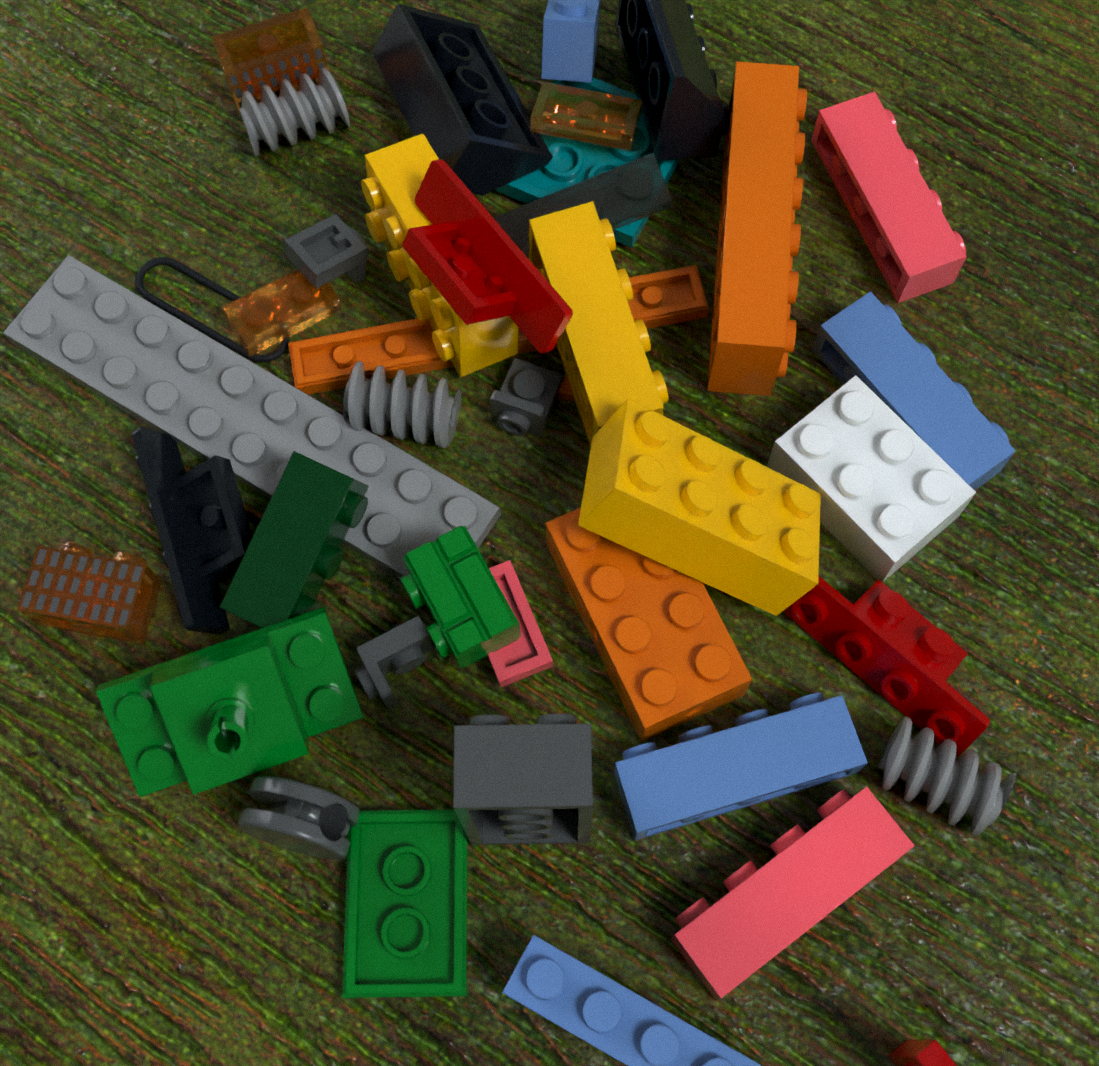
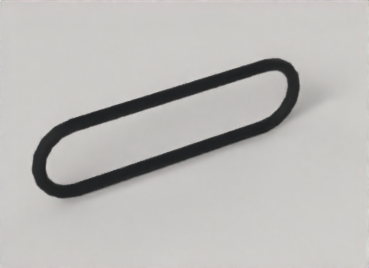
M157 257L142 265L136 274L135 286L143 298L244 357L259 363L270 362L278 359L286 352L288 343H290V333L287 326L280 319L180 262L168 257ZM157 265H168L275 325L282 334L280 346L274 352L267 355L251 352L149 293L143 285V278L146 272Z

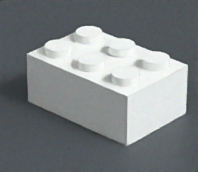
M856 375L778 438L774 443L767 464L768 468L821 494L820 522L876 580L879 579L881 582H884L958 518L976 494L975 490Z

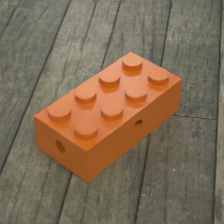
M581 508L546 522L547 547L641 743L745 696L752 682V677L703 582L578 526Z

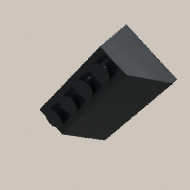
M619 0L614 26L656 160L716 157L721 135H726L729 129V109L727 104L721 103L719 98L716 73L714 69H709L705 58L704 39L701 35L697 36L693 25V9L691 4L686 3L685 0Z
M397 4L372 53L413 135L417 136L423 133L439 160L443 159L467 188L476 195L483 196L548 165L553 156L479 25Z

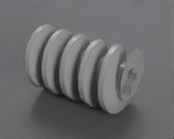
M325 67L318 70V85H315L306 73L300 74L299 91H296L287 79H283L280 81L279 97L275 95L267 84L261 86V100L259 103L248 90L241 93V108H239L255 157L259 156L260 140H264L273 152L277 151L279 134H283L288 142L294 146L297 145V129L299 128L303 129L310 140L316 139V123L319 122L322 123L329 134L335 133V118L339 116L349 129L351 128L348 111L340 87Z
M357 361L351 371L344 392L343 418L344 420L348 418L351 427L357 431H361L363 427L366 429L370 424L372 431L376 435L382 436L391 428L393 436L400 440L407 438L412 431L414 440L420 444L427 443L434 433L436 445L439 448H446L452 442L457 428L462 390L461 388L458 389L455 396L449 395L447 378H441L434 392L428 391L426 374L422 373L418 376L414 386L408 387L406 372L402 369L398 370L392 383L386 382L385 367L382 365H378L371 379L365 378L364 363Z
M907 716L903 717L889 739L877 768L884 770L882 789L888 791L901 779L906 782L905 801H912L921 791L928 793L926 812L932 814L945 802L950 805L948 824L954 826L968 814L972 816L970 835L975 838L978 837L999 816L1013 789L1017 773H1011L1001 781L1002 769L1000 764L996 762H989L978 771L979 756L973 750H967L955 761L957 749L955 741L945 739L933 749L934 731L926 727L911 738L912 720Z

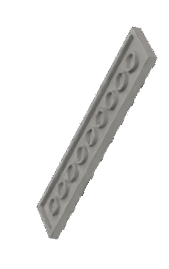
M70 255L65 258L3 332L12 344L157 432L169 435L177 444L205 461L215 455L230 459L235 478L270 500L293 451L368 485L369 488L365 494V497L368 498L365 514L355 528H349L342 544L398 578L409 574L403 559L406 553L429 541H436L437 537L459 526H466L477 548H479L501 516L499 506L364 427L361 431L354 430L349 419L346 418L344 420L343 415Z

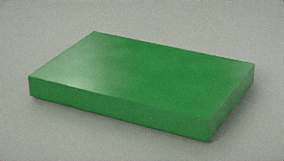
M455 810L360 811L356 827L350 828L348 832L350 846L347 853L342 998L467 997L468 837Z

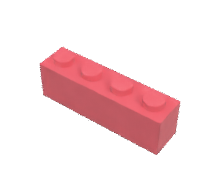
M875 91L819 110L811 142L897 303L953 284L967 258L964 241L957 231H952L942 213V204L935 190L928 188L919 171V163L912 149L906 148L899 136L892 112L889 109H884Z
M867 786L853 797L849 795L845 788L816 810L823 820L811 830L805 833L797 824L770 845L777 855L759 870L750 860L723 881L729 893L710 906L705 898L702 897L674 919L681 930L674 934L670 940L715 1001L723 998L915 846Z

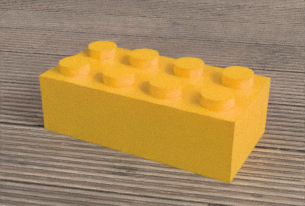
M422 133L365 155L367 178L361 180V186L366 201L371 208V212L365 214V219L373 240L377 244L384 242L388 249L387 259L394 277L398 282L405 280L411 290L409 291V298L420 321L429 319L434 330L432 332V339L440 358L444 362L451 360L459 376L463 377L518 354L519 328L509 316L466 325L402 247L409 228L432 225L415 204V196L431 161L439 160Z
M593 201L529 219V260L573 312L556 346L572 389L590 449L592 437L627 399L663 415V404L669 401L662 373L660 370L651 371L645 352L651 350L645 323L642 319H633L628 301L633 300L629 276L625 268L616 269L611 252L616 250V242L611 224L607 218L599 220Z
M627 399L592 437L578 526L775 616L818 584L820 493L630 399Z

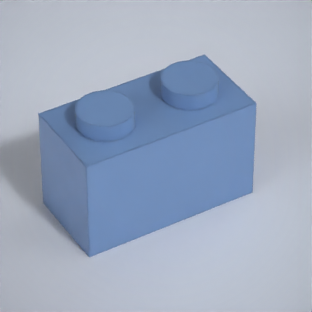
M548 0L543 19L541 79L592 83L599 41L601 0Z

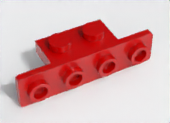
M443 159L431 161L415 196V204L432 225L409 228L402 247L466 325L509 316L539 353L552 351L573 315L572 309Z
M819 576L818 584L783 611L903 715L911 718L912 722L921 730L926 727L934 731V741L937 744H940L945 739L955 741L957 745L956 757H959L989 726L990 719L945 682L968 653L956 644L948 633L933 625L910 606L902 595L891 590L879 579L852 604Z

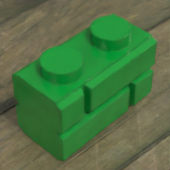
M459 526L437 537L436 541H429L405 554L403 559L409 574L400 578L414 608L418 609L423 605H426L435 623L426 627L442 659L452 654L459 669L465 668L486 657L490 652H495L521 637L520 624L466 526Z

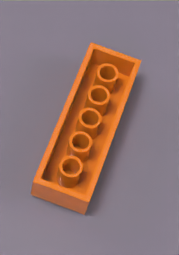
M736 61L728 107L730 117L729 129L724 139L707 391L771 396L776 377L785 378L788 353H793L796 320L790 319L791 304H795L797 298L799 272L792 271L793 257L798 255L801 237V224H795L794 222L795 210L800 209L803 192V178L797 177V165L802 164L805 148V133L799 132V121L804 120L807 104V89L798 88L799 66Z

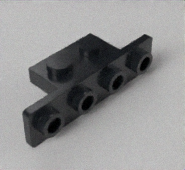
M139 427L132 432L137 452L136 461L142 471L148 492L149 508L156 521L163 547V560L169 569L177 598L178 613L187 630L221 635L230 629L226 611L220 608L222 598L217 580L238 569L253 538L230 459L215 455L186 473L178 444L173 438L145 427Z

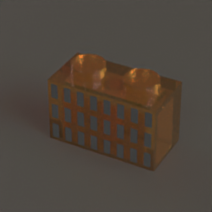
M308 7L212 36L239 113L241 93L248 90L259 103L261 100V86L267 84L275 95L279 97L281 80L287 79L295 90L299 91L300 74L306 73L315 85H318V70L325 67L329 71L324 48Z
M61 543L59 549L38 545L17 610L38 626L144 645L162 581L149 568L148 562L145 559L133 554L116 552L113 558L96 556L91 549L74 543Z

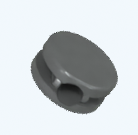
M258 776L254 778L248 794L256 801L273 808L271 812L260 809H243L238 821V827L243 832L266 843L308 856L329 860H342L347 856L350 841L345 836L350 828L356 827L360 815V810L354 803L339 795L302 782L274 776Z

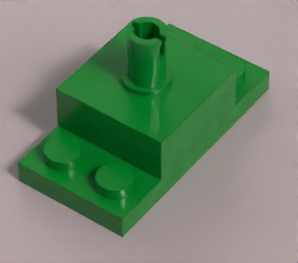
M325 607L99 684L96 690L100 704L139 797L184 781H188L192 794L195 795L309 754L308 737L364 718L362 707Z

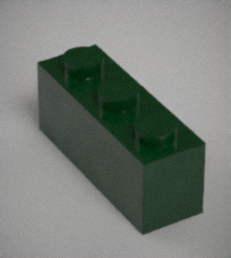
M293 451L220 608L261 628L319 609L320 602L316 598L325 579L330 580L341 565L344 550L340 547L349 528H355L365 514L368 505V498L365 497L369 486Z

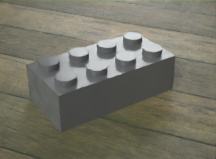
M545 714L537 717V724L510 725V718L507 716L478 715L470 718V725L454 726L453 808L471 845L590 844L593 810L591 723L577 724V717L570 714Z

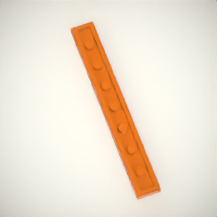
M697 265L629 277L633 291V300L628 301L633 319H642L647 329L708 317L709 307ZM418 318L288 343L295 388L307 395L345 388L357 361L364 363L365 378L371 379L378 365L384 366L386 380L395 378L399 369L405 370L407 376L454 367L451 360L444 362L440 358L432 339V332L434 330L429 319L420 321ZM519 329L518 354L536 351L537 349Z

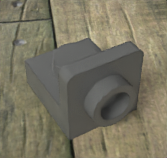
M337 214L284 240V254L315 289L344 273L355 284L365 279L368 256L366 242L357 230L350 229Z
M514 358L500 391L494 390L489 400L492 421L497 422L501 429L513 435L525 436L529 433L542 438L557 402L558 390L564 379V374Z
M419 615L356 648L364 665L354 670L368 698L372 700L380 695L388 709L397 705L398 702L384 675L395 671L398 675L409 672L424 663L427 659L425 654L434 650L430 636Z

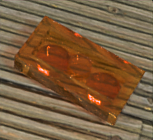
M542 82L531 114L530 132L630 151L640 119L642 100Z
M297 269L223 306L222 311L224 319L251 357L341 311L340 298L329 283L315 289Z

